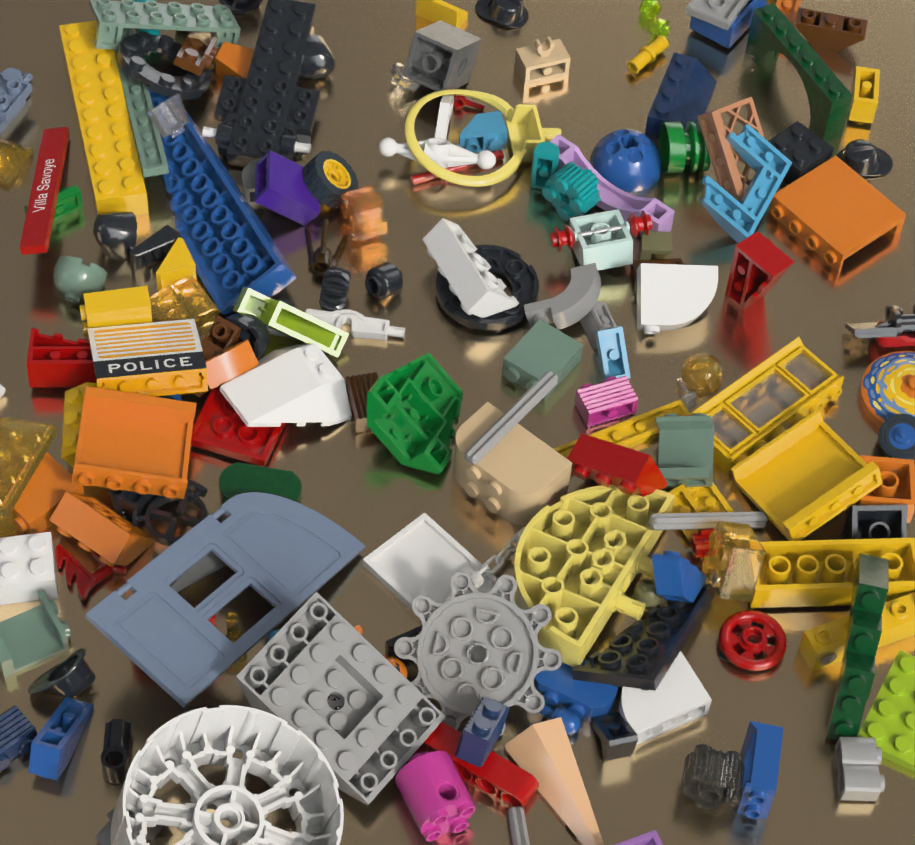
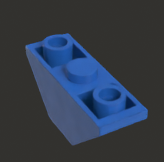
M663 551V555L653 554L652 564L657 595L668 601L693 603L706 582V575L699 571L697 566L691 565L688 559L680 557L681 554L678 552Z

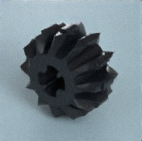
M328 267L325 270L319 300L321 308L327 309V311L345 309L351 280L349 271L339 267Z

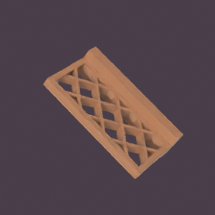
M752 97L697 116L717 182L739 202L745 193L744 185H749L751 182L747 178L751 167L741 158L736 150L731 149L726 137L734 132L733 128L736 121L743 125L749 124L764 137ZM742 105H746L748 111L746 120L738 115ZM723 112L731 117L727 127L724 125L721 117ZM737 160L746 164L742 174L738 171Z

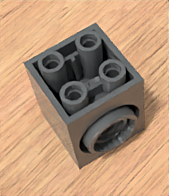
M441 20L419 29L414 33L403 76L435 91L457 89L470 81L482 38Z

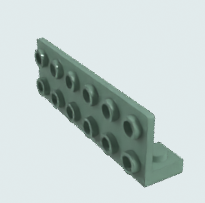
M90 0L89 3L97 21L94 39L96 49L118 50L123 28L214 32L213 36L218 37L216 45L219 46L218 50H220L223 42L238 45L241 29L229 7L222 4L214 6H204L200 3L185 5L177 2L166 4L150 0L145 2H134L132 0Z

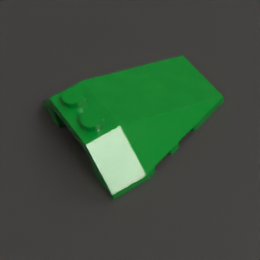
M427 353L376 380L367 393V426L402 465L440 474L452 457L453 450L450 448L451 439L456 435V430L453 427L455 419L459 418L463 391L430 353Z

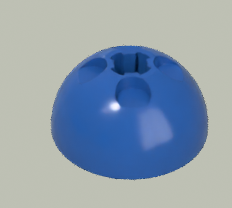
M632 129L616 130L602 137L595 145L589 161L591 166L603 178L627 193L648 189L657 182L662 171L661 155L655 143L645 134Z

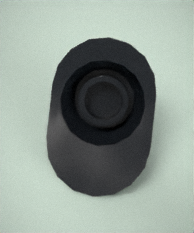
M478 0L475 5V10L479 16L509 28L521 27L527 23L529 18L523 0Z
M863 139L851 141L846 145L845 149L837 154L838 158L860 176L885 175L893 167V161L889 154Z
M81 648L65 661L39 676L30 685L28 693L34 695L49 688L60 696L71 697L83 692L96 678L95 673L83 658L86 649Z

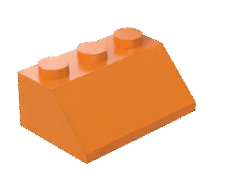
M66 491L50 518V521L58 526L56 530L69 538L73 536L79 540L78 545L88 552L95 551L101 555L99 560L111 567L115 565L127 566L155 541L148 533L139 527H133V523L89 495Z

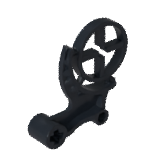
M189 479L184 499H171L159 495L109 489L113 510L117 513L127 512L131 514L133 527H138L139 522H145L150 537L157 543L170 547L182 536L173 537L177 529V521L173 519L171 512L158 510L159 507L168 502L180 501L176 509L177 518H180L182 525L193 528L208 516L206 506L199 498L200 496L203 498L206 496L207 488ZM189 502L196 505L202 511V519L183 515ZM148 506L145 515H142L143 511ZM151 518L170 522L165 535L159 534L152 528L150 524Z

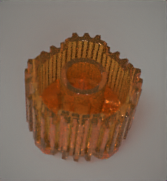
M373 185L341 194L342 204L339 205L343 219L348 218L350 227H347V231L352 242L388 233L387 222L382 223L384 217L383 210H385L380 193H374L375 187Z

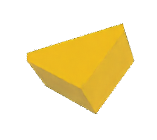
M177 238L156 272L157 290L165 291L197 281L196 265L183 238Z

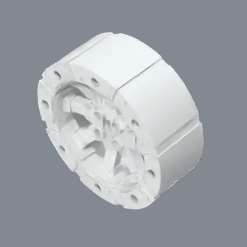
M219 705L218 708L210 709L203 707L186 712L168 721L146 740L145 746L141 751L138 750L130 765L114 809L110 840L111 845H150L146 843L147 827H156L157 824L179 827L180 831L186 832L182 840L175 845H339L343 831V801L339 797V784L323 753L303 732L289 726L287 721L268 712L245 706ZM240 751L243 756L242 759L233 758L234 752ZM201 765L224 766V770H226L225 781L219 786L209 783L198 771V767ZM247 772L262 778L271 789L259 795L252 794L246 790L244 782ZM172 779L176 784L180 783L189 793L192 803H185V805L165 803L160 799H155L154 795L158 788L161 789ZM290 790L298 791L293 797L289 794ZM279 808H288L293 821H295L296 832L292 831L290 833L271 826L272 823L264 819L269 813ZM207 809H214L215 812H214V814H213V813L206 812V810H207ZM129 812H131L135 818H131L129 816ZM220 820H228L232 823L233 827L227 828L223 826Z

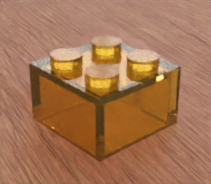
M717 521L715 531H712L710 534L708 556H705L703 559V572L706 574L719 598L751 601L766 551L760 541L756 539V535L749 524Z

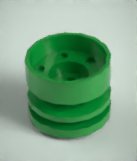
M697 120L696 124L694 121H687L685 132L680 121L662 122L659 133V152L664 173H682L685 162L690 172H696L697 168L699 171H708L711 159L699 121Z

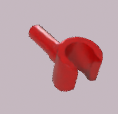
M454 95L453 106L455 108H463L466 105L484 111L485 105L467 99L466 96Z

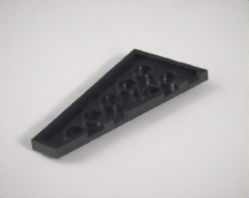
M704 584L693 603L667 600V603L660 609L656 607L648 612V618L644 621H635L611 639L607 649L601 653L594 652L590 655L589 662L586 665L574 667L571 670L573 680L656 691L716 595L715 585Z

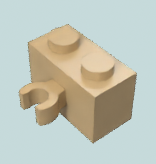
M548 36L546 42L540 43L539 39H536L534 45L517 48L514 66L524 85L569 75L571 57L561 39L552 40Z

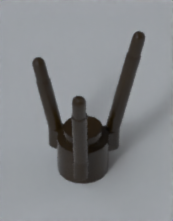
M324 219L321 245L315 252L313 251L310 228L305 227L309 256L308 266L319 274H324L328 267L335 268L337 266L338 258L348 239L347 235L343 236L333 256L331 250L326 247L328 219Z

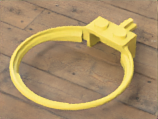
M463 89L440 90L422 97L409 110L404 128L405 139L411 153L426 170L447 182L467 187L490 186L506 180L518 169L521 162H533L534 150L539 143L549 142L555 136L562 133L559 128L541 127L536 105L519 104L514 109L506 101L495 95ZM444 95L468 96L491 105L498 111H501L508 120L505 124L513 157L502 168L483 176L461 175L439 166L424 153L415 136L414 122L420 108L431 99Z

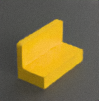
M416 0V15L433 23L441 20L460 28L468 19L467 11L442 0Z

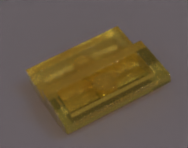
M193 276L176 281L150 297L151 308L161 322L195 319V323L201 328L220 313V310Z

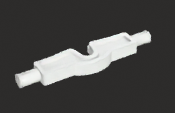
M306 309L305 312L338 329H341L343 324H350L353 338L386 341L388 336L400 338L405 336V327L390 326L389 320L365 317L353 310L342 309L329 312Z

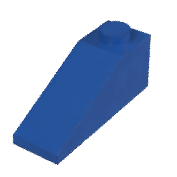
M65 697L31 743L28 773L39 775L45 779L58 780L72 758L91 716L94 704Z

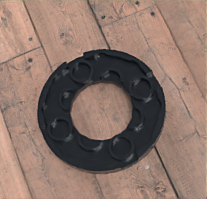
M140 31L139 34L125 37L117 50V61L130 78L134 81L139 79L144 85L149 86V90L164 96L177 99L199 98L204 91L207 92L212 81L210 69L204 68L200 76L189 71L184 76H171L155 70L145 61L143 56L145 53L149 55L150 52H156L162 57H165V54L168 55V58L174 63L182 44L175 42L168 35L158 36Z
M475 245L477 250L474 253L479 254L489 263L491 268L488 271L501 274L512 285L511 296H514L519 304L508 310L485 318L474 314L468 315L461 308V301L458 296L449 289L450 283L447 278L438 271L436 277V296L440 306L452 319L468 328L497 331L516 325L526 318L524 305L537 302L539 280L532 265L524 262L520 254L505 247Z

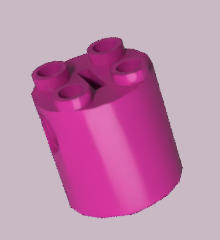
M445 751L420 752L410 757L407 764L396 775L395 783L425 840L430 842L447 832L459 833L469 826L468 819L475 812L476 805L450 755Z

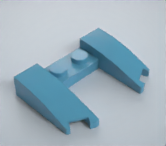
M749 124L742 126L743 132L736 136L735 132H732L726 137L741 158L756 172L740 202L708 175L702 179V184L705 185V197L701 199L702 205L719 226L738 244L754 233L792 164L786 156Z

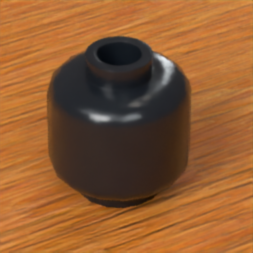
M391 262L377 265L369 269L366 274V290L377 299L390 297L401 291L403 287V274Z

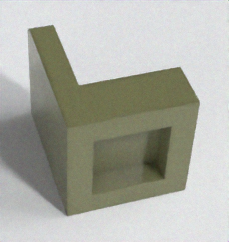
M642 231L639 245V260H651V254H672V232L649 231V235L646 236Z

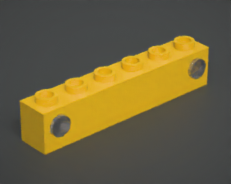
M915 592L885 602L882 613V633L878 648L915 635ZM850 615L804 631L798 650L811 672L842 662Z

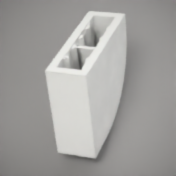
M641 263L637 268V330H644L645 334H658L660 331L682 328L695 321L709 306L715 295L718 284V266Z
M680 651L656 691L623 686L618 712L620 711L624 720L637 733L638 742L636 745L707 715L712 699Z

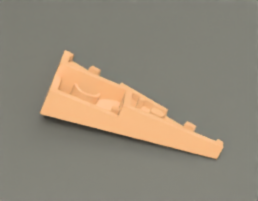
M559 717L533 724L506 743L504 751L507 756L510 755L520 768L529 772L539 782L538 794L563 825H567L577 837V842L580 845H604L562 718Z

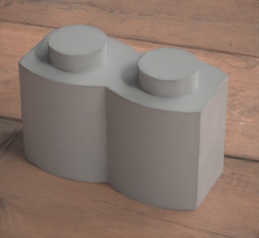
M839 737L835 745V761L838 772L840 800L877 801L880 793L884 792L885 777L883 774H880L878 767L882 761L881 748L877 747L875 738Z

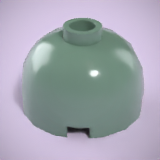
M60 256L54 267L53 279L57 290L65 295V300L79 303L80 300L84 301V293L100 292L103 289L107 277V272L103 268L92 262L90 267L82 264L83 259Z

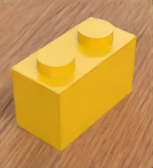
M856 66L851 85L853 97L849 108L850 121L873 124L878 105L880 69Z

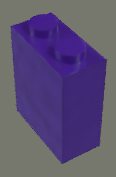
M271 150L256 163L254 202L304 226L312 219H315L321 209L319 200L312 196L304 182L303 166Z

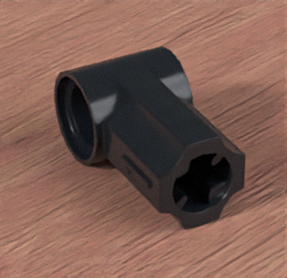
M112 719L110 722L105 723L103 751L100 757L103 778L111 784L124 782L129 770L132 725L123 719ZM114 763H119L118 766H110Z

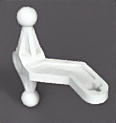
M444 95L440 102L435 138L417 141L421 149L432 161L445 169L469 164H478L484 170L493 168L496 163V157L491 151L486 150L476 154L446 140L453 111L454 95ZM390 137L384 138L379 142L378 149L383 156L390 157L398 153L417 161L407 143H396Z

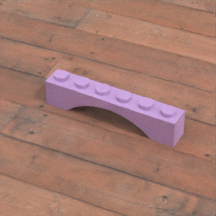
M558 134L549 141L556 144L560 150L558 170L572 161L576 163L577 167L581 166V169H591L592 173L596 174L595 177L599 179V184L597 185L598 194H600L601 198L596 204L605 211L619 209L624 222L627 221L631 212L638 217L641 211L644 210L646 215L649 214L652 219L653 227L649 231L671 232L675 213L673 209L656 198L638 197L617 188L591 166L578 146Z

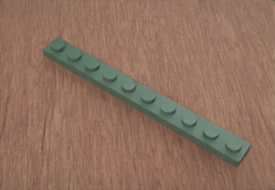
M123 28L121 41L125 37L134 34L133 28ZM114 49L115 56H117V49ZM117 61L143 176L150 177L168 174V163L148 86L144 85L139 79L134 81L130 78Z

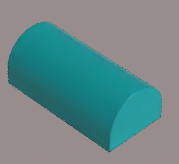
M541 142L535 147L530 187L544 189L547 180L558 171L560 150L556 144Z

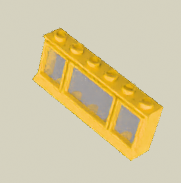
M797 337L687 416H691L693 413L711 415L714 423L713 461L729 475L731 468L738 461L753 454L760 446L775 439L782 431L791 428L801 421L804 416L813 413L818 408L821 410L828 401H835L842 393L841 387L844 376L840 377L803 345L800 337Z

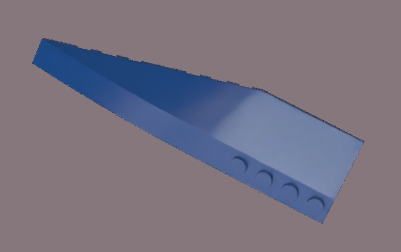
M149 90L168 163L169 173L163 174L167 192L171 197L170 205L175 213L176 229L179 231L181 238L184 239L195 262L197 274L223 315L233 312L243 287H248L267 297L278 294L297 278L180 101L177 98L164 96Z

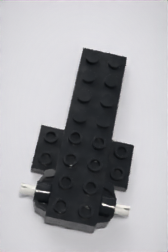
M268 0L247 79L228 75L224 76L214 113V119L223 122L218 125L217 129L204 126L202 136L216 138L218 154L226 157L228 164L245 167L252 160L264 157L270 150L293 161L296 152L310 155L311 144L298 142L297 134L311 136L321 93L318 90L297 87L316 13V4L294 0Z

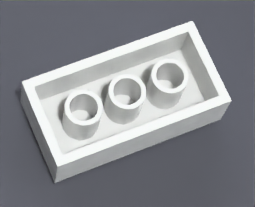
M51 532L0 538V605L38 601V592L44 591L48 599L58 598L55 553Z

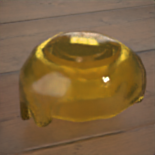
M698 353L686 359L681 369L684 382L689 384L695 391L705 388L708 392H713L721 386L724 379L719 360L707 353Z

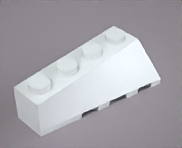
M442 218L422 239L428 248L426 250L427 253L437 262L439 266L438 271L447 278L450 283L449 289L458 296L461 301V308L468 315L474 314L485 318L516 307L519 304L514 296H507L503 291L507 287L499 278L497 279L488 271L491 268L489 263L479 254L474 253L477 248L458 224Z

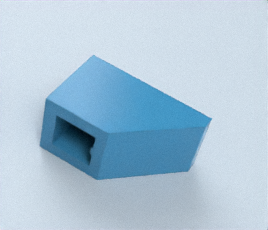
M501 111L476 114L459 134L458 146L473 153L506 149L508 131Z

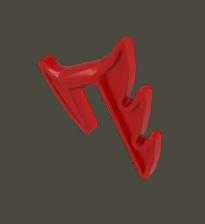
M57 545L55 555L57 568L62 569L63 563H65V577L68 586L72 585V580L77 576V591L83 601L86 600L89 591L96 584L111 574H126L125 566H108L99 560L101 555L95 551L91 552L92 557L103 567L91 574L61 545Z

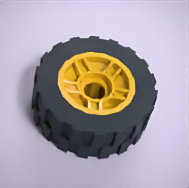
M321 151L304 166L303 175L307 189L321 204H325L327 207H342L357 194L356 192L359 189L357 175L351 165L337 153Z

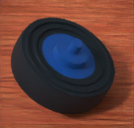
M896 414L883 422L878 433V444L886 457L915 459L914 416Z

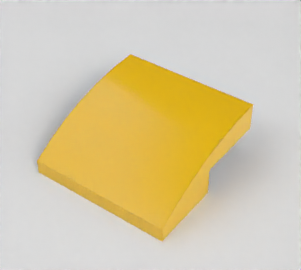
M714 483L713 487H685L684 484H681L668 492L675 495L672 513L734 512ZM698 529L681 531L690 541L691 534L698 532Z

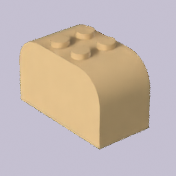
M487 402L465 421L456 433L453 466L454 478L469 496L477 498L492 513H497L513 524L527 525L541 509L547 505L552 506L560 501V497L568 494L572 462L518 423L477 464L472 465L466 461L465 452L504 414Z

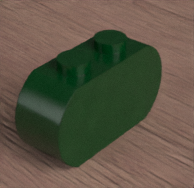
M237 462L225 468L219 477L221 505L235 495L249 492L273 494L302 504L301 481L292 471Z

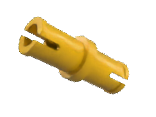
M659 35L648 46H643L639 53L628 61L627 67L630 72L637 74L647 64H652L656 57L668 48L669 43L667 39Z

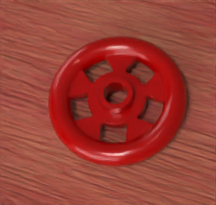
M754 610L737 612L729 616L719 630L718 639L722 653L731 663L745 670L762 671L772 668L781 661L787 649V638L782 626L773 617L763 612ZM751 623H760L764 625V628L762 630L759 627L751 626ZM735 626L743 629L739 636L731 633ZM767 637H775V646H767ZM748 640H754L756 643H751ZM739 644L740 648L745 651L741 655L733 649V646ZM764 652L765 658L755 660L753 654Z

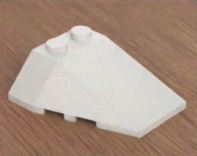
M316 343L296 344L273 350L258 360L259 365L227 381L219 389L247 427H280L281 423H296V426H305L306 423L320 422V426H331L351 420L352 417L345 380Z

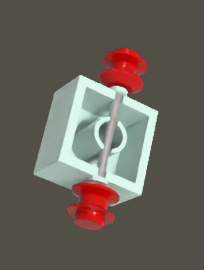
M619 209L570 218V227L566 224L562 231H559L557 227L553 228V232L550 233V242L552 248L556 247L558 252L561 251L562 246H567L569 250L573 248L580 266L596 263L597 269L603 270L633 264V239L630 233L635 238H637L638 232L641 231L646 236L649 235V230H652L653 227L652 219L649 214L646 215L645 211L642 210L638 217L631 212L627 221L624 222Z

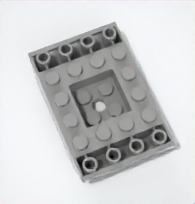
M317 592L307 600L235 677L253 708L273 714L287 721V724L295 730L303 732L319 748L329 762L339 784L338 789L366 805L371 803L446 717ZM330 694H335L341 699L342 705L339 710H333L329 707L327 699Z

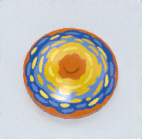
M896 351L885 354L874 360L863 374L859 387L860 403L867 417L879 428L886 419L896 414H909L915 417V351Z

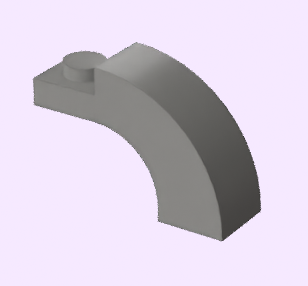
M596 263L571 268L570 283L561 294L550 299L525 304V314L530 328L540 319L547 324L555 323L556 328L560 330L573 325L586 316L597 302L601 290V278Z

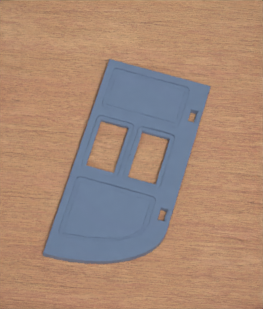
M242 493L227 500L214 513L207 516L128 579L119 589L113 591L88 611L85 618L184 708L361 553L365 545L329 518L298 502L268 493ZM225 514L228 518L222 523L216 520ZM212 551L236 573L193 608L169 585ZM250 585L274 608L238 640L232 643L208 620ZM130 589L134 594L127 600H124L121 596Z

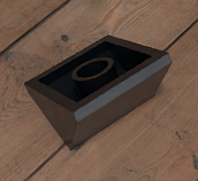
M907 504L851 505L844 525L846 539L907 538Z

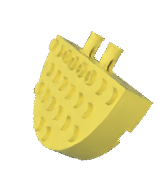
M603 485L594 486L560 497L559 502L552 506H545L531 519L521 534L516 547L513 577L517 581V590L514 594V602L517 607L524 610L538 604H544L551 610L552 618L550 622L543 626L537 635L538 642L542 647L556 649L562 655V662L574 668L577 665H581L612 613L617 611L638 621L640 620L646 604L629 598L624 594L638 573L655 579L652 559L647 556L663 530H652L648 526V521L651 514L672 513L675 495L656 489L652 494L643 497L634 493L627 495L613 485H610L609 488Z

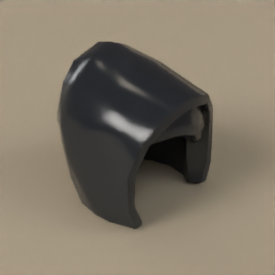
M310 35L299 78L320 79L334 71L336 59L322 36Z
M133 211L109 212L96 217L93 225V234L102 252L107 257L114 260L130 259L129 252L137 246L138 225Z

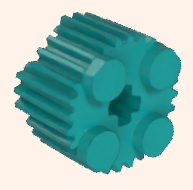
M570 161L547 180L542 194L556 208L558 216L562 220L568 221L570 218L583 216L601 200L600 194H598L599 190L597 189L599 179L595 177L596 174H593L591 169H581V166L577 167L576 163Z

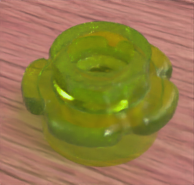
M643 0L639 7L640 14L648 19L655 18L661 11L660 1Z
M661 18L657 19L651 27L650 34L655 39L659 35L666 38L671 30L668 26L669 21H664Z

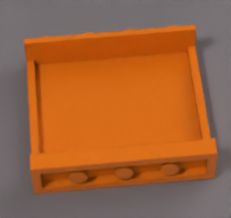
M837 156L832 157L776 192L771 200L768 211L775 219L786 226L792 234L800 238L808 248L815 251L828 265H831L838 272L841 271L846 258L886 232L890 231L894 235L901 232L906 218V213Z
M86 386L71 483L83 486L104 487L111 490H125L139 494L159 495L171 499H184L188 483L187 473L196 403Z

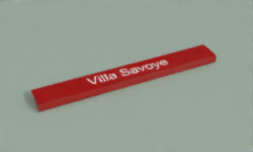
M68 126L43 130L19 247L21 255L48 252L70 136Z

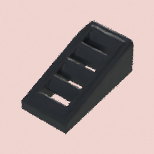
M169 225L164 226L129 252L131 269L137 271L164 260L177 238H181V235Z

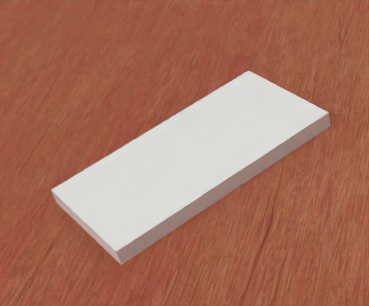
M425 512L363 559V566L412 612V602L417 596L426 595L434 602L442 603L452 594L450 580L456 572L463 571L470 575L472 572H478L482 566L474 556ZM494 574L487 575L484 583L477 591L488 592L492 590L498 578ZM482 646L474 647L470 652L471 659L476 663L483 662L486 658V649Z

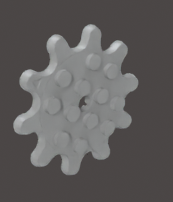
M459 571L451 577L452 594L446 602H434L426 595L417 596L413 600L412 610L422 621V631L416 637H402L398 639L394 645V652L399 658L409 659L417 664L418 675L411 683L427 699L433 698L440 703L441 712L446 716L442 722L458 730L463 719L472 716L482 697L497 700L508 706V708L513 705H519L529 713L534 714L539 713L544 708L545 700L542 694L534 687V678L541 671L557 670L562 664V655L556 649L542 647L538 642L537 635L539 630L547 625L552 618L551 610L544 604L535 605L527 610L517 607L514 602L517 581L514 577L502 575L497 579L492 590L479 592L473 586L471 576L466 572ZM482 646L486 649V658L483 662L476 663L471 659L470 652L474 647ZM504 724L500 736L505 732L506 724Z

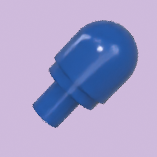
M545 705L540 715L549 720L561 717L567 735H573L580 729L581 721L579 716L564 707H558L555 710Z

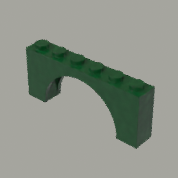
M774 3L754 9L745 52L757 66L777 60L779 53L784 55L795 67L804 84L810 107L809 129L825 142L842 137L853 95Z

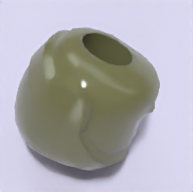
M642 579L636 583L633 598L645 603V609H653L662 603V597L656 593L654 579Z

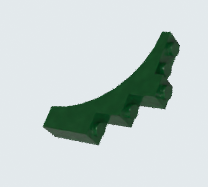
M859 554L853 578L852 601L845 648L826 738L838 740L839 737H858L866 702L869 699L875 677V656L882 633V613L889 589L888 559Z

